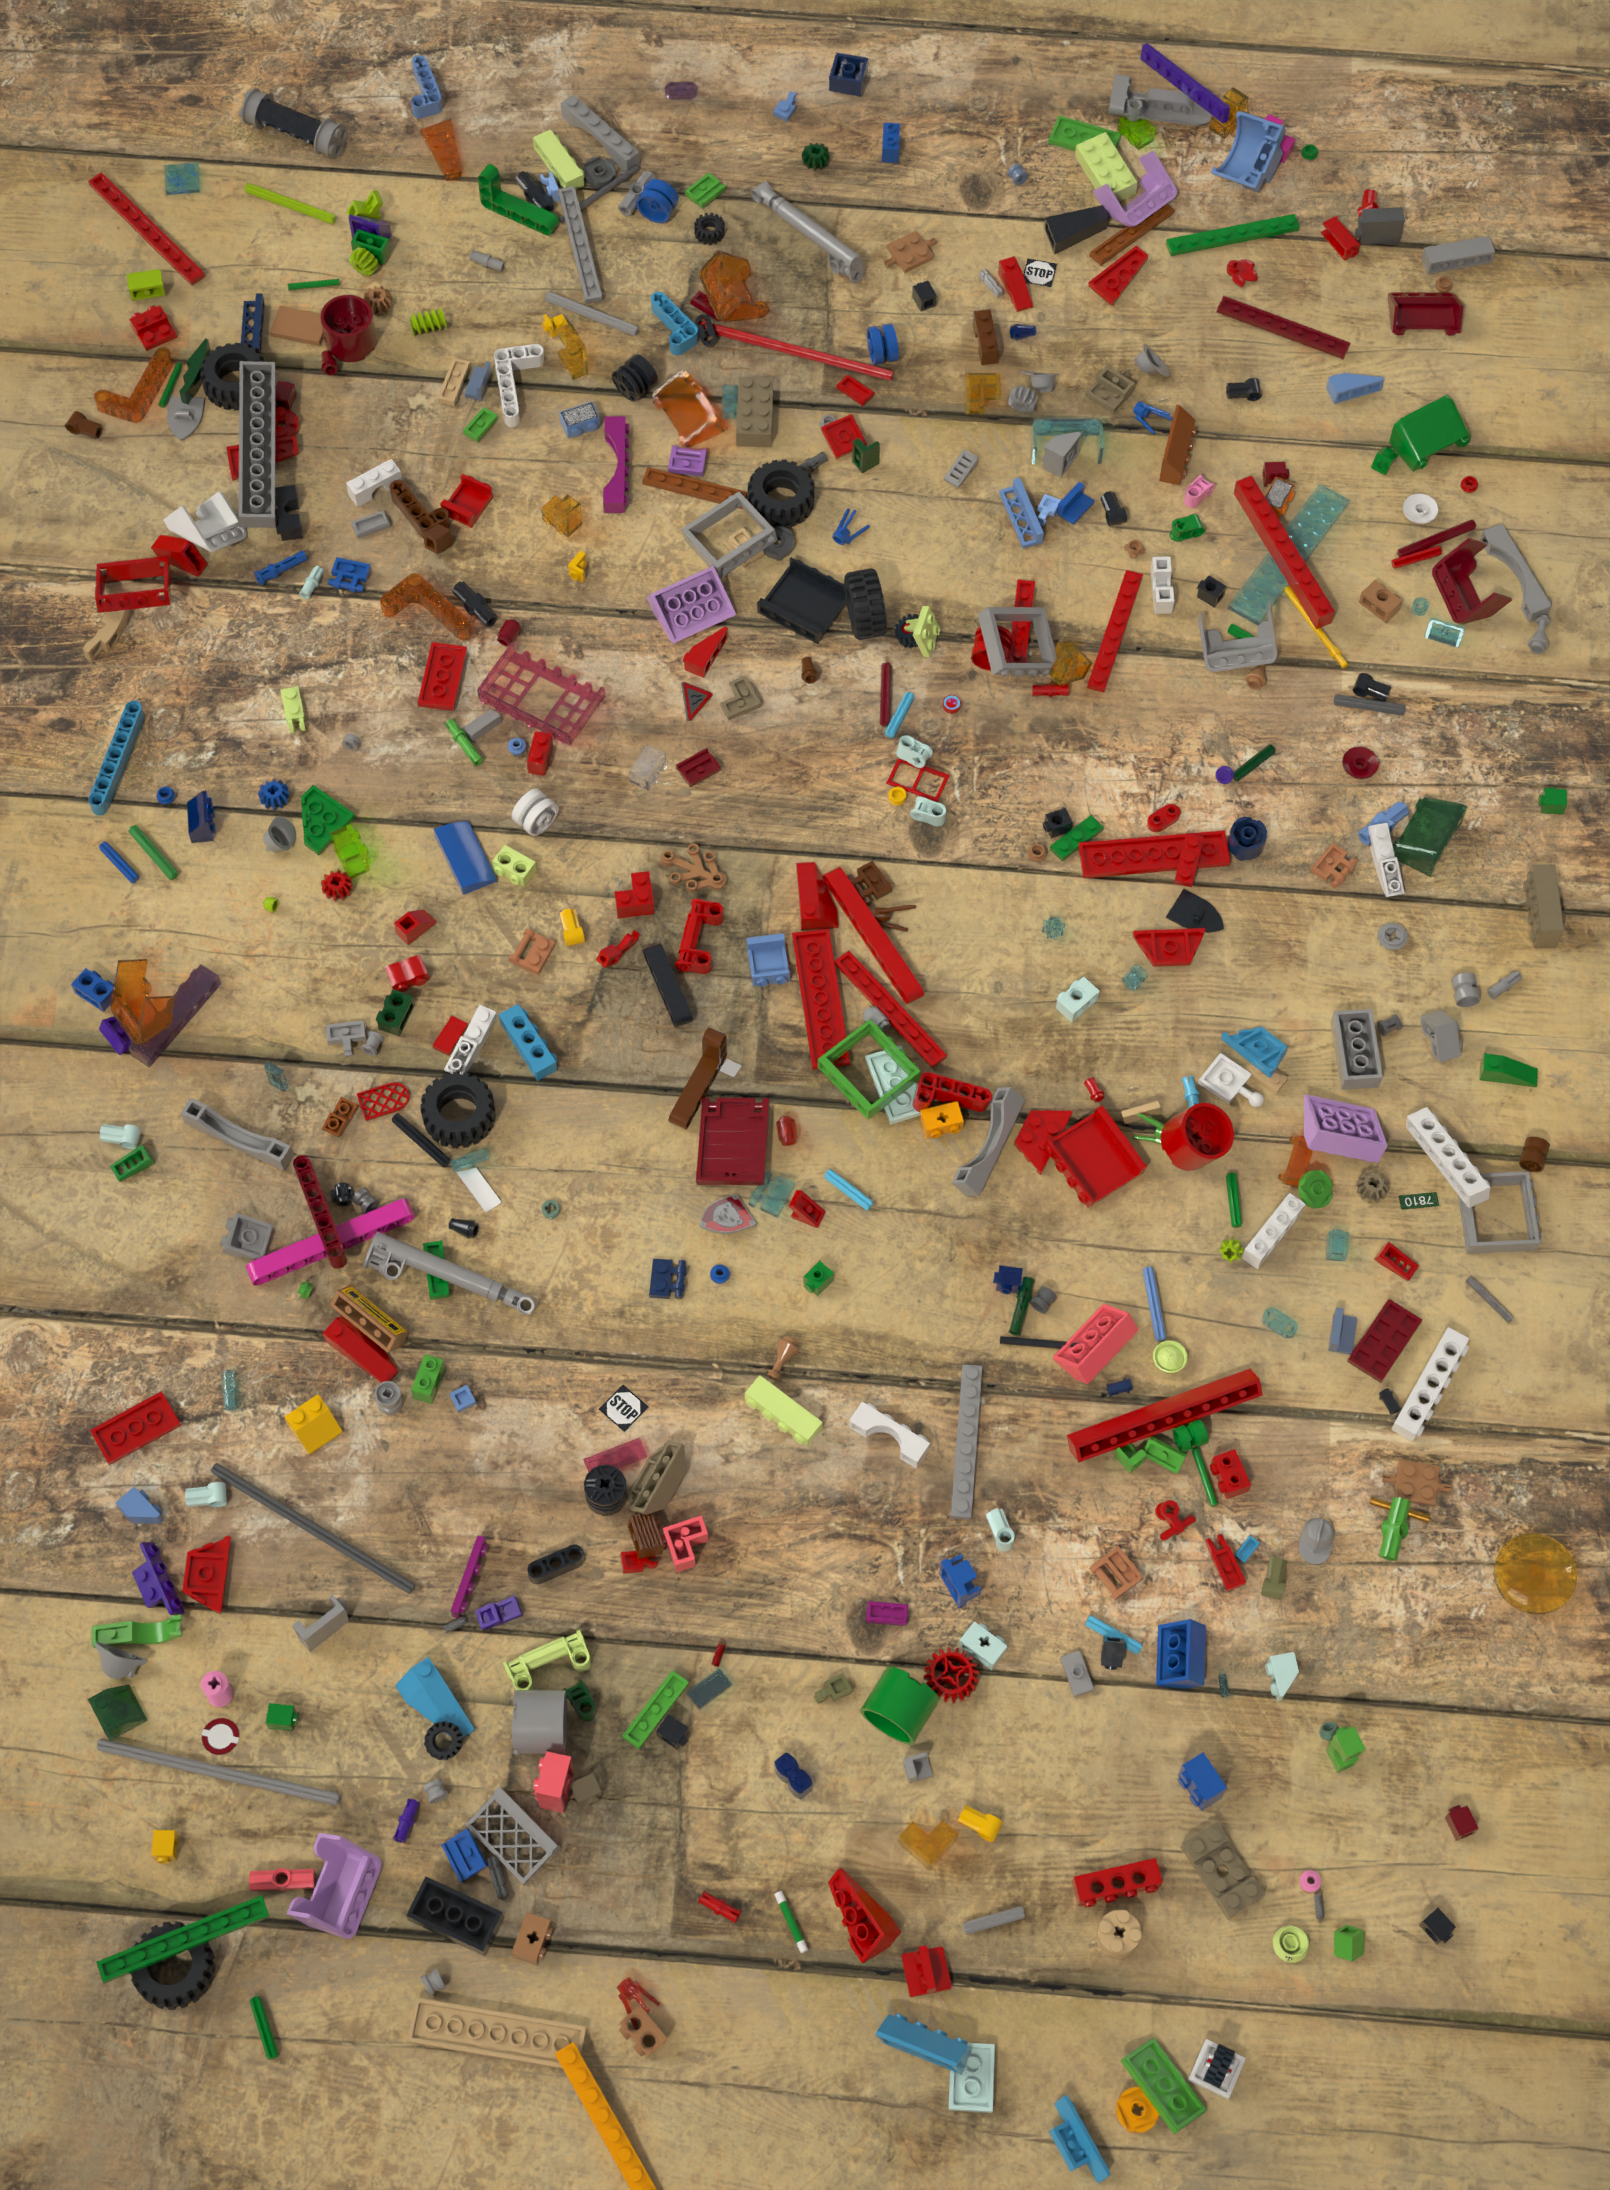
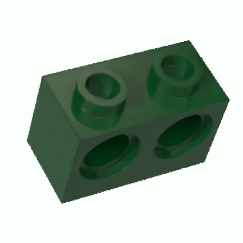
M392 989L390 995H387L384 1000L382 1011H379L376 1017L379 1030L400 1037L415 1007L414 997ZM397 1003H402L400 1006H394ZM388 1019H394L392 1022H387Z

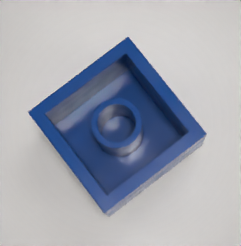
M1204 1752L1183 1764L1178 1774L1179 1784L1183 1789L1188 1790L1191 1795V1802L1195 1807H1199L1201 1811L1220 1800L1227 1789Z

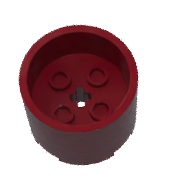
M355 295L337 296L324 305L320 318L326 349L342 362H358L365 359V356L374 350L377 344L373 313L370 305L364 299Z

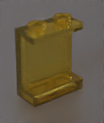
M572 323L557 328L556 333L565 346L564 349L558 351V356L572 380L588 374L586 347Z

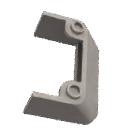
M1270 602L1267 605L1268 621H1263L1258 626V636L1223 641L1221 633L1216 629L1206 630L1204 614L1200 613L1198 624L1205 666L1209 671L1217 672L1273 663L1276 660L1277 641L1272 603Z

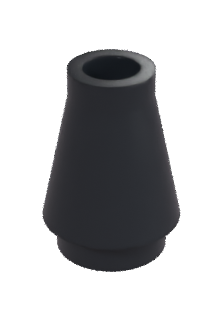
M451 1218L448 1226L449 1229L468 1239L475 1238L479 1231V1224L475 1220Z

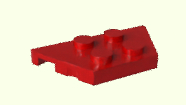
M1205 928L1135 930L1132 935L1153 967L1191 965L1205 934Z
M1030 1110L1014 1141V1146L1019 1152L1024 1154L1028 1162L1033 1164L1038 1174L1042 1175L1050 1159L1046 1155L1043 1145L1048 1138L1051 1140L1064 1132L1072 1116V1111Z
M225 1536L223 1540L215 1543L210 1542L202 1548H196L187 1552L182 1592L218 1614H222L231 1536Z

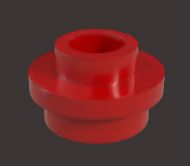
M1466 476L1460 483L1461 489L1467 493L1475 492L1478 488L1477 479L1473 476Z

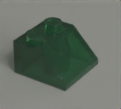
M129 1684L105 1689L88 1699L105 1735L110 1741L148 1721Z

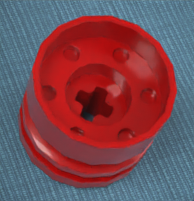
M997 625L1005 660L1008 663L1009 650L1011 649L1013 639L1012 633L1008 629ZM980 626L975 632L971 661L980 669L991 671Z

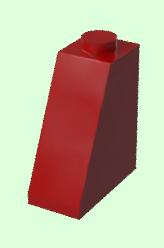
M159 535L151 546L157 557L168 556L170 565L196 577L200 576L208 564L196 546L185 538Z

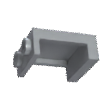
M332 1594L329 1598L333 1609L306 1629L299 1620L292 1625L297 1637L309 1652L349 1622L347 1606L340 1597L336 1599Z

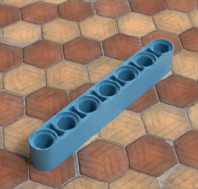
M133 700L126 704L89 795L88 801L95 815H104L108 811L143 723L144 713L138 701Z

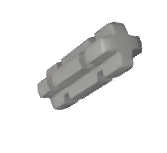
M986 269L980 271L979 277L997 298L1002 296L1004 290L1001 286H998L999 284L989 275L990 273Z

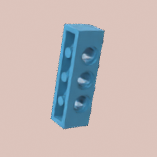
M519 1004L498 1014L501 1026L537 1081L557 1071V1057L547 1049L549 1046L546 1040L538 1035L539 1030L535 1023L531 1024L528 1020L530 1017L526 1009H521ZM519 1025H523V1026H524L523 1028H520V1029L516 1028V1027L519 1026ZM527 1040H533L532 1043H526ZM538 1054L543 1055V1056L540 1057V1058H536V1057H535V1056L538 1055Z

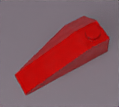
M815 862L796 863L801 930L838 928L837 909Z
M839 1868L828 1881L836 1906L841 1909L844 1918L841 1921L843 1926L848 1929L850 1946L861 1963H865L889 1948L901 1934V1931L891 1916L843 1868Z

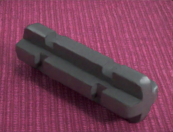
M495 1856L487 1859L486 1862L488 1868L491 1869L490 1874L494 1887L497 1888V1897L503 1899L509 1896L507 1887L504 1886L506 1884L499 1867L498 1858Z

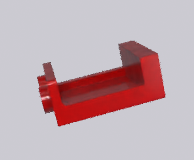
M462 474L460 476V484L448 501L443 499L440 507L448 511L449 518L472 528L493 499V490L489 484L475 480L472 476Z

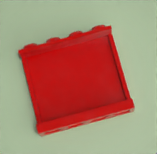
M1103 1105L1098 1107L1093 1114L1051 1140L1048 1138L1043 1145L1046 1155L1054 1160L1057 1170L1064 1174L1069 1187L1074 1188L1078 1194L1079 1201L1085 1204L1087 1208L1137 1178L1147 1168Z

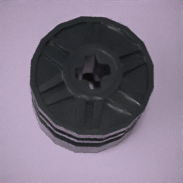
M634 354L624 365H621L612 373V380L618 391L630 401H637L640 396L644 395L645 391L650 390L657 384L658 376L648 360L641 355Z
M606 1464L592 1468L586 1475L584 1492L589 1508L602 1516L614 1515L620 1512L628 1498L626 1479L623 1473L617 1467Z

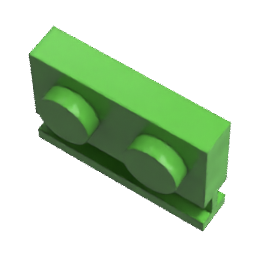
M708 172L685 190V196L703 209L726 191V186L722 185L717 178Z

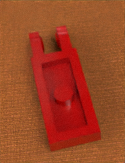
M1217 1535V1541L1221 1547L1217 1551L1211 1538L1205 1539L1211 1559L1226 1592L1246 1585L1240 1567L1223 1535Z

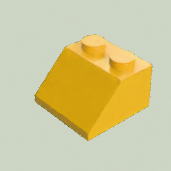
M318 1394L284 1416L288 1427L309 1455L343 1433L331 1411Z

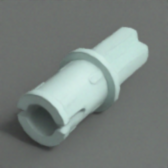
M320 566L314 567L310 576L305 579V584L299 592L302 598L309 599L313 590L318 587V581L324 572Z

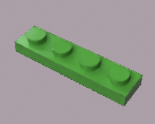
M672 1670L623 1734L622 1738L640 1750L688 1687L689 1682Z

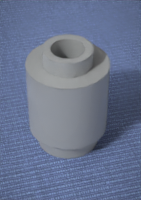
M870 1006L863 1012V1020L867 1022L870 1019L874 1024L882 1028L883 1033L890 1027L889 1019L876 1006Z

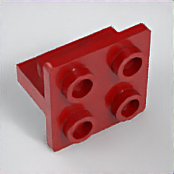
M927 1945L919 1946L918 1951L901 1955L908 1992L911 1998L951 1990L950 1976L942 1946L928 1949Z

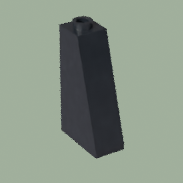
M1100 205L1045 217L1044 229L1054 254H1058L1106 230L1110 216L1109 212L1105 211L1104 206Z

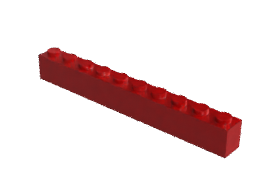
M1252 475L1236 481L1234 489L1236 499L1315 629L1331 624L1335 610Z
M1247 1369L1066 1435L1070 1452L1079 1463L1115 1450L1118 1447L1129 1445L1263 1396L1260 1379L1251 1369Z

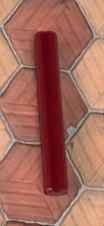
M889 662L881 664L880 725L882 727L889 725L891 716L892 665Z

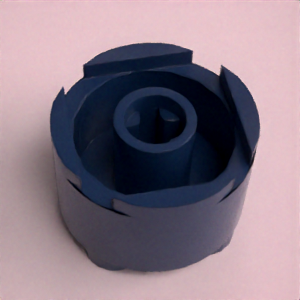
M1252 817L1237 819L1233 823L1227 844L1230 852L1240 861L1258 857L1262 854L1265 846L1267 829L1261 821L1253 820Z

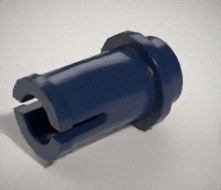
M1123 1378L1122 1381L1106 1384L1110 1397L1124 1392L1128 1394L1133 1390L1130 1378Z

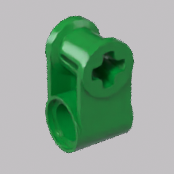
M1192 514L1175 519L1172 522L1170 538L1175 542H1181L1203 535L1205 527L1199 515Z

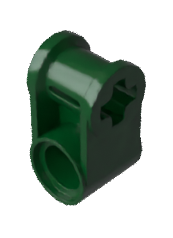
M580 1679L572 1687L563 1689L566 1690L567 1700L573 1706L579 1718L585 1722L592 1721L597 1711L584 1682ZM585 1706L592 1708L588 1713H583L581 1710Z

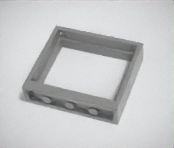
M740 492L730 496L681 529L684 540L709 567L714 566L719 579L777 541L773 527ZM739 507H742L763 531L724 557L716 560L695 536Z
M987 607L978 613L992 675H1002V677L1015 675V677L1043 675L1045 677L1053 675V672L1059 669L1045 608ZM996 621H1033L1043 663H1006Z
M1529 1172L1480 1174L1484 1180L1486 1179L1489 1182L1490 1186L1520 1185L1529 1240L1477 1242L1472 1207L1468 1208L1458 1195L1466 1254L1536 1251L1539 1244H1541L1542 1234L1538 1232L1537 1227L1539 1225V1216L1535 1214L1536 1197L1532 1195L1534 1184L1530 1179Z

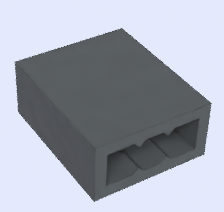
M1403 207L1362 209L1361 217H1358V228L1355 229V237L1358 238L1360 245L1399 243L1405 223Z

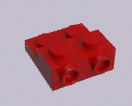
M160 305L157 307L150 306L143 313H134L132 318L129 319L131 328L146 351L177 338L176 332Z

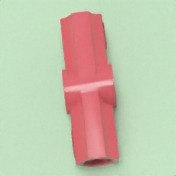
M279 1868L269 1871H250L249 1875L250 1891L279 1890L285 1892L291 1889H315L316 1885L315 1869L287 1870ZM283 1875L288 1877L286 1883H277L279 1877Z

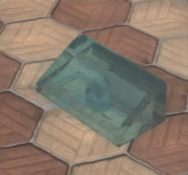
M1431 617L1425 638L1459 647L1465 628Z

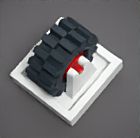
M1205 2039L1188 2081L1228 2100L1246 2058L1221 2044L1218 2045Z

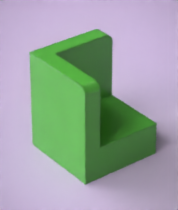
M1131 1444L1124 1446L1122 1449L1118 1447L1114 1454V1457L1129 1473L1143 1464L1147 1456L1142 1449L1137 1452Z
M1346 1924L1334 1931L1335 1956L1354 1961L1364 1954V1930Z

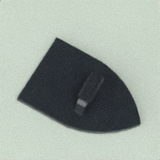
M1185 889L1182 890L1166 916L1167 919L1186 929L1205 928V933L1224 930V925L1218 911L1208 901Z

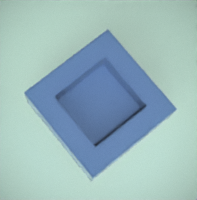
M467 1385L449 1393L458 1413L476 1405V1401Z

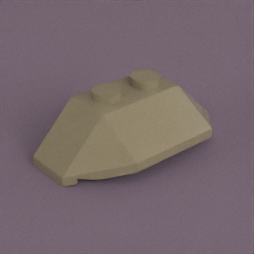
M668 1440L663 1447L659 1448L647 1459L629 1491V1509L631 1511L647 1515L665 1509L668 1506L685 1475V1446L683 1444Z

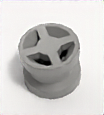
M442 1779L433 1780L423 1787L425 1793H428L430 1804L438 1803L449 1796L447 1790L443 1788L444 1782Z
M437 1969L432 1970V1973L428 1976H421L430 1996L434 1995L435 1991L446 1988Z

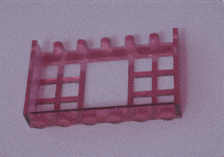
M514 642L510 643L477 689L478 699L482 703L495 707L499 712L509 714L515 720L525 722L531 728L535 727L541 730V732L550 733L559 742L570 746L605 698L603 687H600L598 692H595L590 682H586L583 686L577 683V677L574 674L567 678L562 675V671L558 666L551 670L546 667L544 659L540 658L538 662L531 660V654L528 651H524L522 655L517 653ZM509 662L520 666L514 676L503 671ZM524 669L535 674L529 683L518 678ZM501 674L511 679L506 688L495 684V681ZM539 676L565 689L544 721L517 708ZM515 682L525 686L520 696L509 691ZM491 687L502 692L498 698L488 693ZM569 692L580 697L574 706L563 701ZM506 694L517 699L513 705L502 700ZM585 699L590 703L583 711L578 707ZM560 704L571 709L566 718L555 714ZM575 712L581 714L576 723L569 721ZM551 717L562 722L559 728L548 724ZM566 724L572 727L569 733L562 731Z

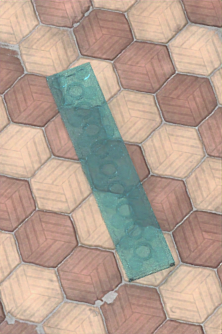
M1321 484L1317 486L1285 529L1305 562L1349 505L1350 501ZM1269 552L1228 606L1229 610L1257 626L1267 615L1268 603L1271 602L1273 607L1289 585Z

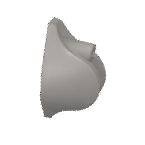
M100 1642L95 1643V1647L101 1657L102 1670L111 1678L120 1679L125 1676L134 1678L137 1666L144 1665L148 1661L121 1649Z

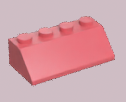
M1103 1304L1052 1358L1074 1379L1088 1384L1139 1329L1129 1313ZM1072 1343H1079L1073 1346L1072 1348L1070 1347Z

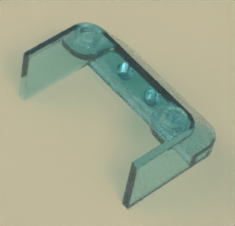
M1093 417L1034 418L1030 426L1032 464L1036 462L1037 436H1055L1073 432H1080L1082 436H1096L1098 464H1101L1104 450L1103 425L1101 421Z

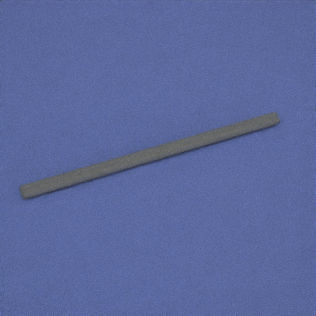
M215 1463L211 1468L212 1474L406 1593L411 1594L413 1592L415 1584L219 1463Z

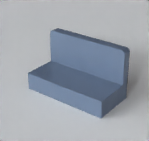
M489 361L486 362L484 368L474 367L465 391L466 398L482 401L492 375L491 363Z
M1336 1307L1332 1319L1328 1351L1351 1355L1357 1318L1343 1315L1344 1309Z

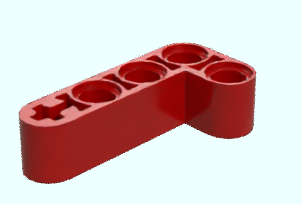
M925 1072L921 1075L916 1086L913 1108L920 1112V1110L929 1108L932 1100L935 1099L946 1103L958 1101L960 1107L983 1112L987 1109L992 1099V1093L984 1087Z

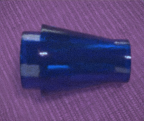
M1015 323L1010 326V337L1016 341L1036 335L1035 325Z

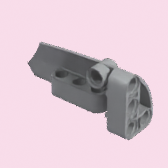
M1115 74L1108 114L1126 116L1130 121H1137L1141 118L1193 126L1206 125L1216 120L1214 116L1200 105L1195 104L1183 92L1155 88L1149 89L1147 93L1130 91V76Z

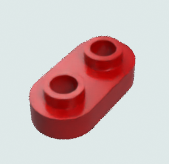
M1167 804L1152 813L1147 820L1148 829L1152 832H1161L1176 823L1180 818V808L1175 804Z

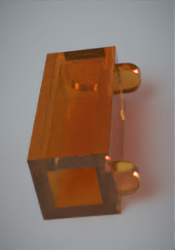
M1304 1136L1290 1137L1289 1142L1294 1144L1285 1174H1279L1278 1179L1283 1181L1282 1184L1298 1188L1301 1177L1307 1171L1313 1150L1308 1149Z

